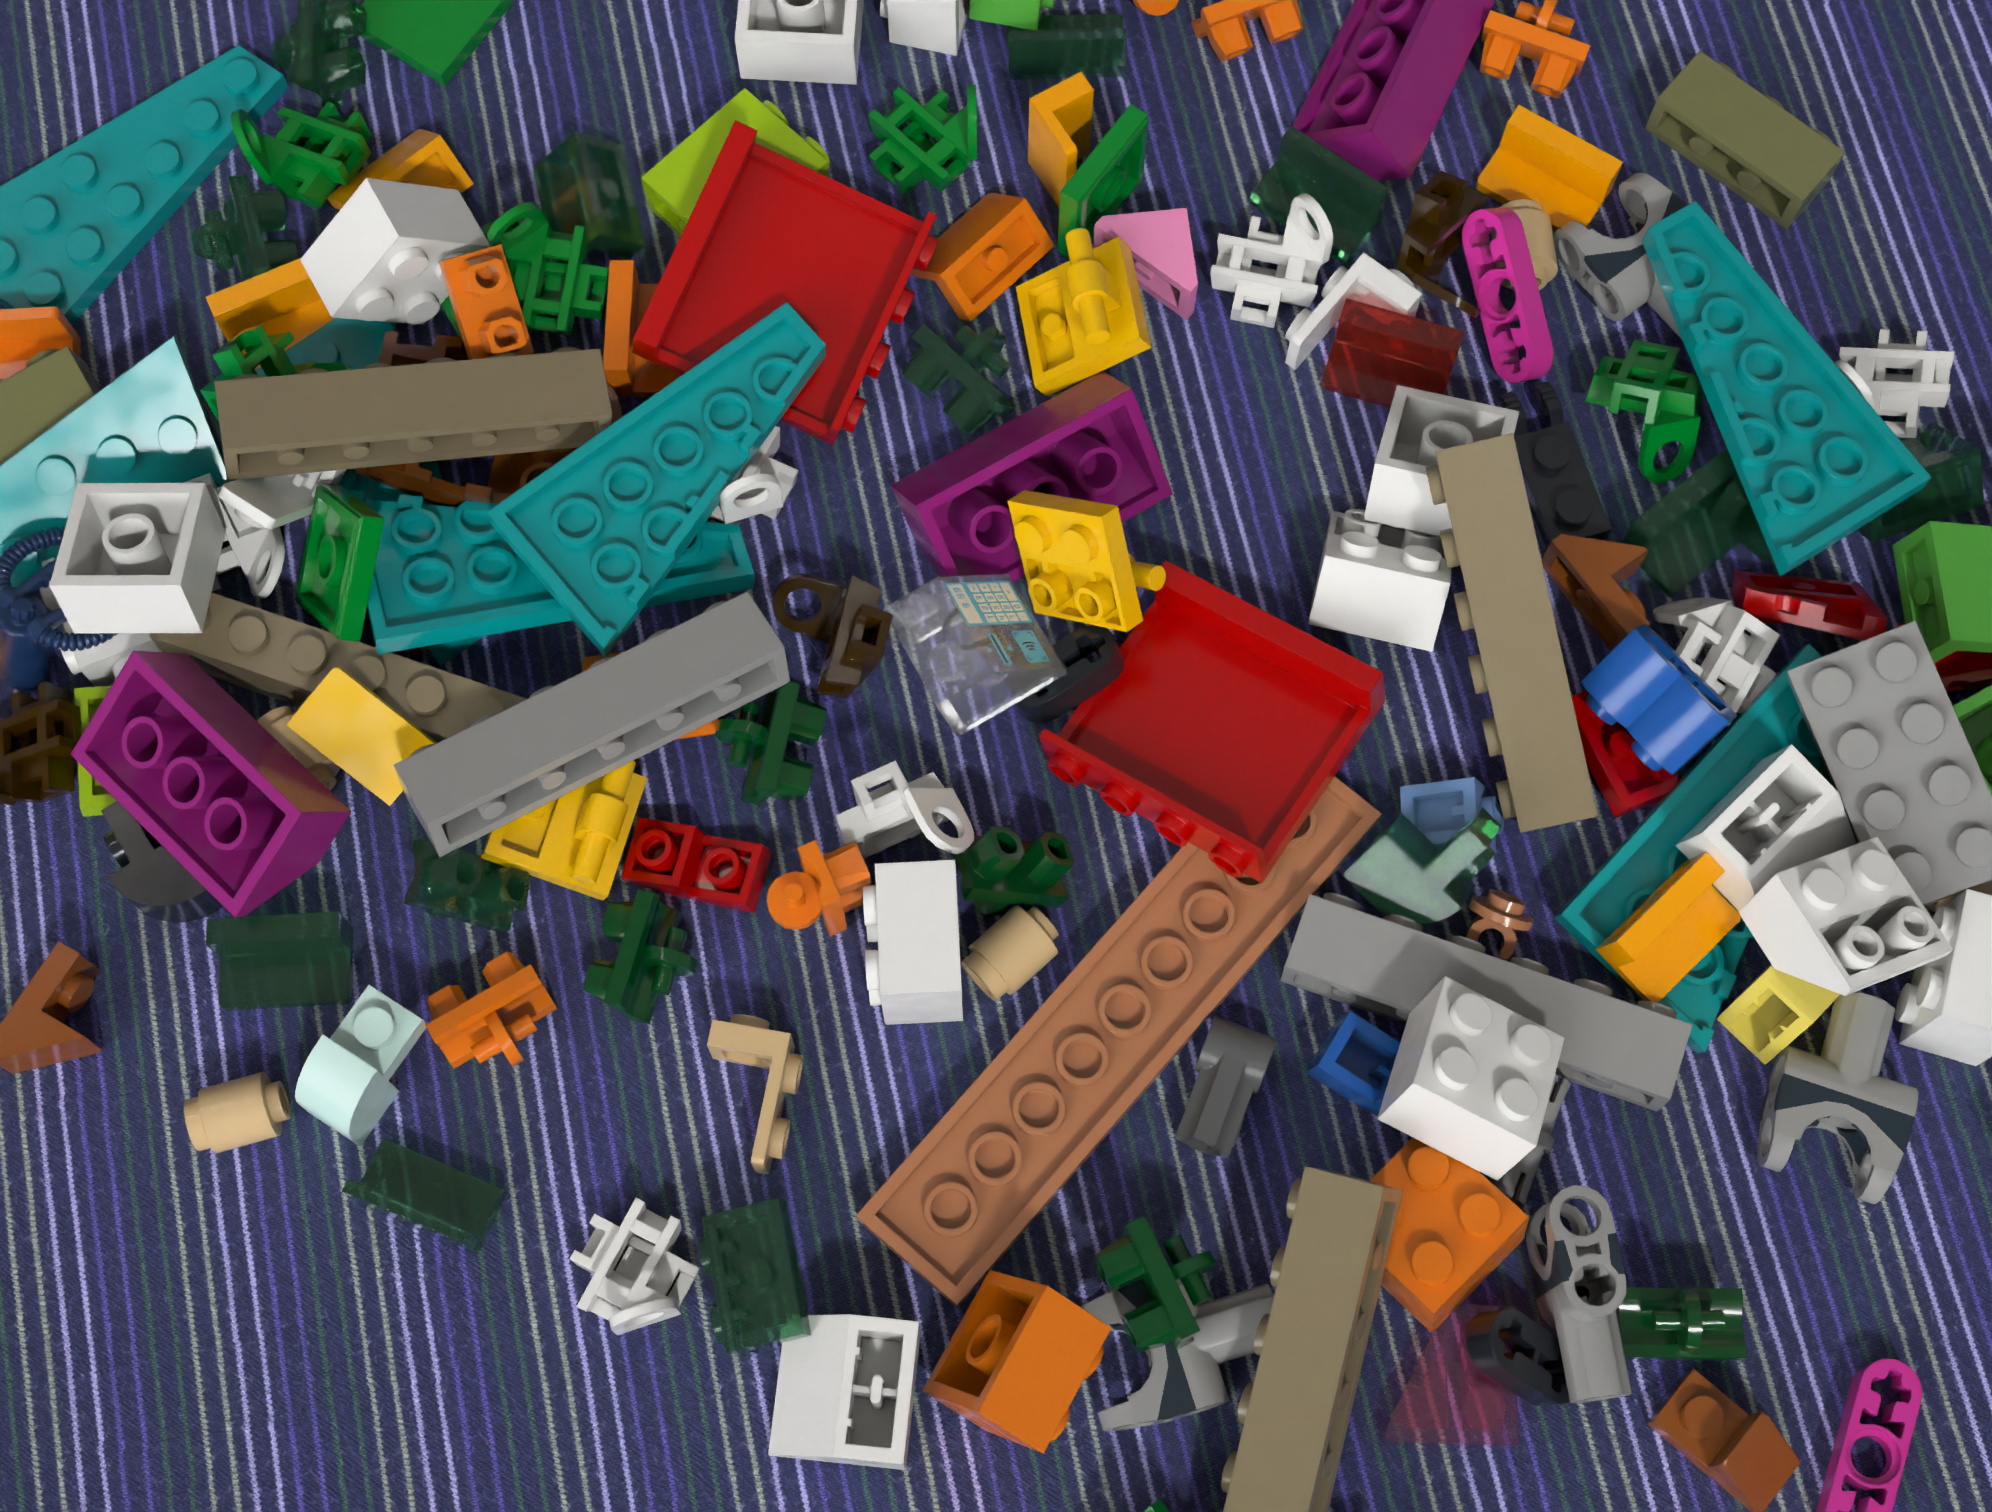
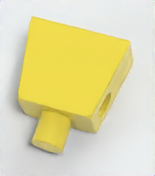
M1770 964L1716 1019L1766 1065L1812 1025L1840 994L1778 971Z

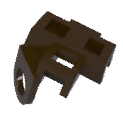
M1440 171L1415 193L1397 267L1412 278L1410 281L1470 316L1477 318L1481 312L1480 309L1443 289L1438 284L1442 268L1448 263L1449 256L1463 244L1462 230L1465 221L1471 213L1486 203L1488 195L1468 187V181Z
M800 573L789 576L781 581L773 594L772 608L775 618L782 626L828 643L816 689L817 694L848 698L883 658L893 614L877 609L882 589L854 576H851L847 586L815 575ZM800 588L810 589L820 597L821 607L811 617H796L790 614L785 606V599L789 593Z
M44 681L38 684L39 699L21 692L12 694V716L0 720V803L14 806L16 802L42 803L75 791L74 757L71 755V752L81 737L80 707L71 704V692ZM21 739V749L16 751V740Z

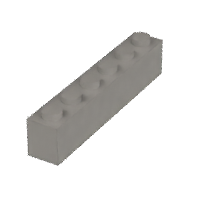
M747 591L729 601L714 603L702 614L672 629L657 631L645 642L621 654L600 659L593 663L586 671L555 686L543 687L534 692L529 699L496 715L484 716L475 721L468 729L437 744L425 745L414 751L408 758L393 766L407 800L439 857H442L789 683L790 677L785 647Z
M1324 893L1323 897L1320 898L1309 894L1284 966L1281 982L1406 1025L1409 1013L1447 976L1564 1037L1555 1073L1559 1075L1558 1078H1565L1570 1082L1654 1111H1659L1671 1099L1692 1024L1676 1019L1677 1013L1670 1007L1652 1001H1639L1637 1005L1613 998V991L1609 987L1587 979H1575L1573 984L1549 976V969L1546 966L1527 958L1512 957L1510 962L1487 955L1485 954L1486 948L1482 944L1466 937L1452 935L1448 937L1447 941L1423 933V926L1420 923L1401 915L1387 914L1385 919L1361 912L1359 903L1343 895Z

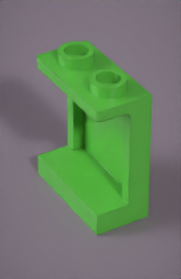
M1929 521L1893 544L1905 624L1916 621L1933 662L1936 663L1955 651L1992 653V526Z

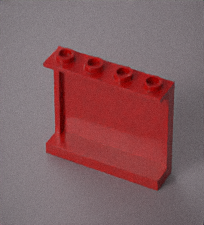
M735 120L633 337L632 353L682 376L787 302L826 344V357L780 421L834 445L840 429L852 434L867 401L856 395L865 375L877 379L891 346L882 342L881 339L889 321L901 326L915 292L906 288L905 285L913 268L925 272L939 241V238L929 234L937 215L928 211L923 222L756 144L758 130Z
M1165 560L1162 564L1166 573L1163 587L1158 591H1154L1155 600L1143 615V621L1135 626L1120 647L1124 656V668L1120 676L1109 686L1080 703L1058 735L1045 728L1039 735L1047 760L1046 765L1052 774L1066 784L1077 787L1081 782L1099 792L1101 799L1116 812L1125 816H1131L1135 812L1153 822L1157 832L1168 841L1185 847L1189 842L1207 852L1212 863L1225 873L1234 877H1241L1244 873L1263 883L1384 704L1383 672Z

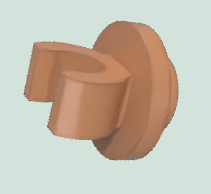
M1489 889L1487 897L1472 896L1469 908L1477 913L1478 916L1470 922L1466 938L1478 942L1482 931L1489 928L1497 929L1504 936L1499 950V958L1507 960L1516 948V930L1530 931L1534 919L1523 912L1526 906L1523 900L1500 890Z

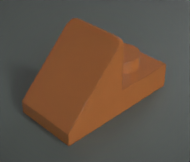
M1560 534L1551 541L1542 559L1543 569L1611 652L1634 628L1644 624L1650 625L1646 619L1645 609L1638 597L1629 589H1622L1618 585L1638 570L1648 550L1637 545Z
M58 941L0 1024V1067L12 1074L101 1052V1047L63 1024L70 1013L79 1011L89 1000L95 986L94 978L100 969L81 954Z
M1695 1369L1686 1372L1646 1423L1750 1512H1763L1801 1463L1767 1414L1762 1410L1750 1415L1747 1414Z

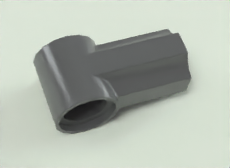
M1214 1016L1195 1071L1199 1072L1175 1139L1199 1152L1228 1159L1242 1127L1252 1093H1258L1277 1039Z

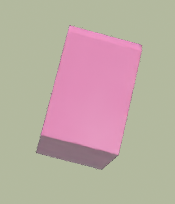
M1187 208L1102 216L1095 223L1093 248L1119 236L1131 248L1139 287L1187 320L1194 313L1198 288Z

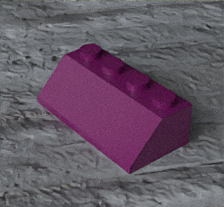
M1354 0L1284 146L1290 153L1365 183L1410 178L1421 161V155L1437 122L1443 114L1445 104L1458 77L1465 68V62L1480 30L1484 27L1495 0Z
M1103 371L891 485L914 539L943 584L1009 581L1013 583L1025 576L1008 505V500L1024 490L1116 505L1119 508L1121 522L1173 495L1132 388Z
M132 651L71 752V755L235 918L246 916L318 864L351 813L349 808L186 653Z

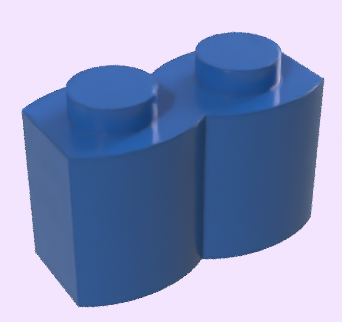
M1646 624L1634 628L1581 681L1582 685L1590 693L1585 698L1590 709L1609 725H1614L1617 721L1623 725L1635 739L1631 743L1634 753L1644 764L1657 772L1664 768L1673 775L1681 770L1737 717L1721 696L1693 672L1675 650Z

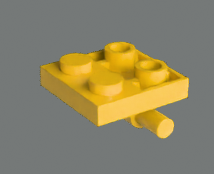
M1084 228L1073 229L1065 236L1070 260L1016 286L1034 386L1047 397L1152 348L1131 248L1119 236L1096 248H1092L1089 231Z
M1027 490L1008 500L1014 534L1018 543L1034 613L1128 632L1143 621L1136 587L1158 591L1165 583L1166 573L1162 566L1135 561L1134 557L1128 553L1118 506Z
M633 760L490 832L480 858L604 901L609 895L647 777L633 773L636 762Z

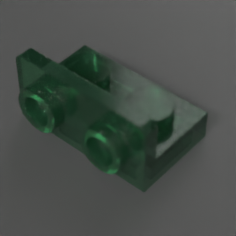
M774 1198L701 1217L704 1236L699 1238L698 1253L705 1274L708 1277H712L716 1303L711 1305L710 1320L715 1338L718 1343L724 1344L725 1353L749 1356L759 1353V1348L811 1336L786 1200Z

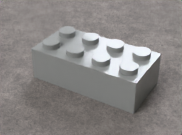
M1916 621L1788 670L1789 685L1831 784L1840 794L1856 843L1878 837L1924 907L1960 894L1966 889L1971 890L1992 882V795Z

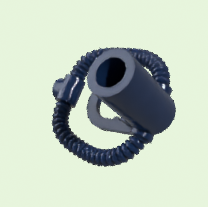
M62 526L60 529L59 527L48 528L46 531L42 529L40 532L35 531L33 534H28L27 537H22L20 540L15 541L0 556V678L4 684L12 689L20 691L34 690L38 688L39 683L48 680L51 673V647L55 650L61 648L64 652L68 651V649L71 652L76 651V649L83 651L85 648L90 649L92 646L97 647L100 643L104 644L107 640L112 639L113 636L118 634L76 633L75 635V633H70L69 635L67 632L63 633L56 630L60 624L67 621L61 607L51 611L34 595L40 588L49 587L56 560L49 562L18 587L11 586L12 573L28 554L31 555L33 552H37L39 549L43 550L45 547L61 545L65 526Z

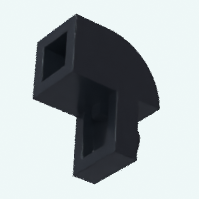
M118 801L101 810L112 829L110 833L103 836L104 841L118 864L122 867L107 876V878L139 910L157 920L184 923L202 919L224 907L162 845L160 846L158 841Z

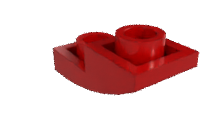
M639 817L621 878L626 882L666 894L755 913L772 852L763 844L707 836L696 826Z

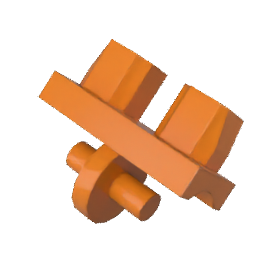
M1223 0L1203 7L1201 9V18L1191 22L1196 38L1200 39L1207 36L1220 62L1239 57L1253 48L1245 22L1260 17L1270 44H1276L1293 38L1303 30L1297 0Z
M1545 0L1542 8L1520 1L1514 16L1515 18L1490 10L1484 24L1481 42H1484L1480 72L1501 80H1509L1518 55L1540 62L1532 81L1531 89L1537 93L1559 99L1569 85L1573 74L1580 76L1591 45L1566 37L1570 36L1575 19L1555 13L1559 0Z
M502 244L438 261L469 360L489 358L494 354L499 355L505 352L518 355L534 353Z
M816 840L797 847L803 873L789 872L774 880L768 889L766 899L770 915L782 927L799 930L815 923L822 914L830 937L847 930L845 912L863 905V886L872 883L871 875L856 842L822 855Z
M505 952L487 962L482 970L490 985L483 992L468 1000L459 985H448L428 997L427 1003L432 1021L425 1026L453 1069L474 1057L481 1064L503 1051L512 1067L524 1060L516 1043L538 1030L534 1022L557 1009L531 964L524 967L511 952Z

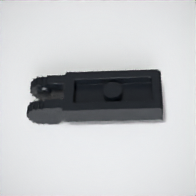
M1547 381L1536 384L1533 387V403L1543 429L1528 433L1526 415L1515 392L1512 393L1511 391L1500 394L1497 397V407L1519 411L1514 439L1529 506L1546 549H1548L1551 541L1560 534L1598 540L1608 538L1612 528L1569 422L1564 423L1562 405L1556 396L1553 385Z

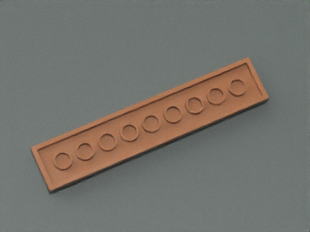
M1334 776L1263 883L1244 873L1241 877H1234L1225 873L1212 863L1207 852L1189 842L1185 847H1181L856 1215L857 1220L958 1309L988 1274L989 1270L997 1264L1306 905L1309 894L1315 895L1377 824L1382 813Z

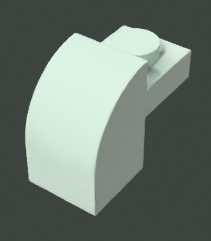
M368 985L329 1039L322 1034L312 1049L297 1081L295 1090L296 1102L307 1112L361 1147L400 1092L389 1080L425 1031L426 1022Z

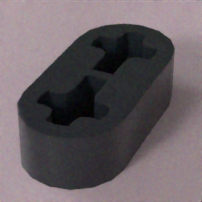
M1095 625L1084 626L1044 650L1050 661L1032 663L1027 661L1020 666L1009 680L1008 691L1023 718L1035 724L1048 723L1061 717L1114 682L1124 668V656L1112 632L1107 628ZM1095 651L1101 658L1090 663L1085 657ZM1039 686H1043L1044 689L1048 690L1046 694L1039 698L1032 693Z
M1513 1308L1479 1312L1471 1319L1466 1335L1467 1350L1472 1362L1483 1373L1530 1404L1540 1406L1570 1402L1557 1336ZM1505 1347L1510 1349L1511 1353H1504ZM1544 1362L1543 1368L1537 1363Z

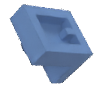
M1475 777L1400 787L1403 849L1408 853L1419 854L1473 847L1482 855L1496 853L1495 834H1501L1504 827L1500 800L1496 795L1493 796L1492 792Z

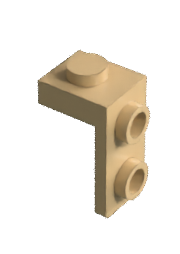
M744 1014L731 1015L730 1022L712 1019L707 1047L713 1059L770 1069L751 1156V1164L754 1171L769 1174L772 1158L783 1159L786 1152L790 1120L781 1118L786 1093L797 1094L804 1056L794 1054L795 1045L791 1033L769 1030L770 1023L767 1020Z

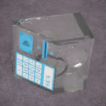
M1009 574L937 577L883 608V611L893 614L891 625L935 705L957 737L1067 674Z

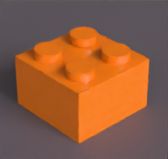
M1412 1138L1370 1180L1403 1190L1381 1286L1431 1333L1447 1319L1525 1238L1529 1219L1527 1214L1479 1171L1415 1138Z
M989 1270L922 1391L985 1431L1044 1454L1049 1443L1054 1441L1066 1427L1070 1416L1069 1406L1083 1380L1092 1375L1099 1366L1104 1353L1103 1343L1112 1327L1047 1285Z

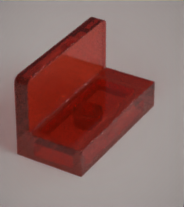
M1346 298L1333 346L1322 377L1321 387L1331 392L1391 408L1397 385L1444 395L1464 332Z

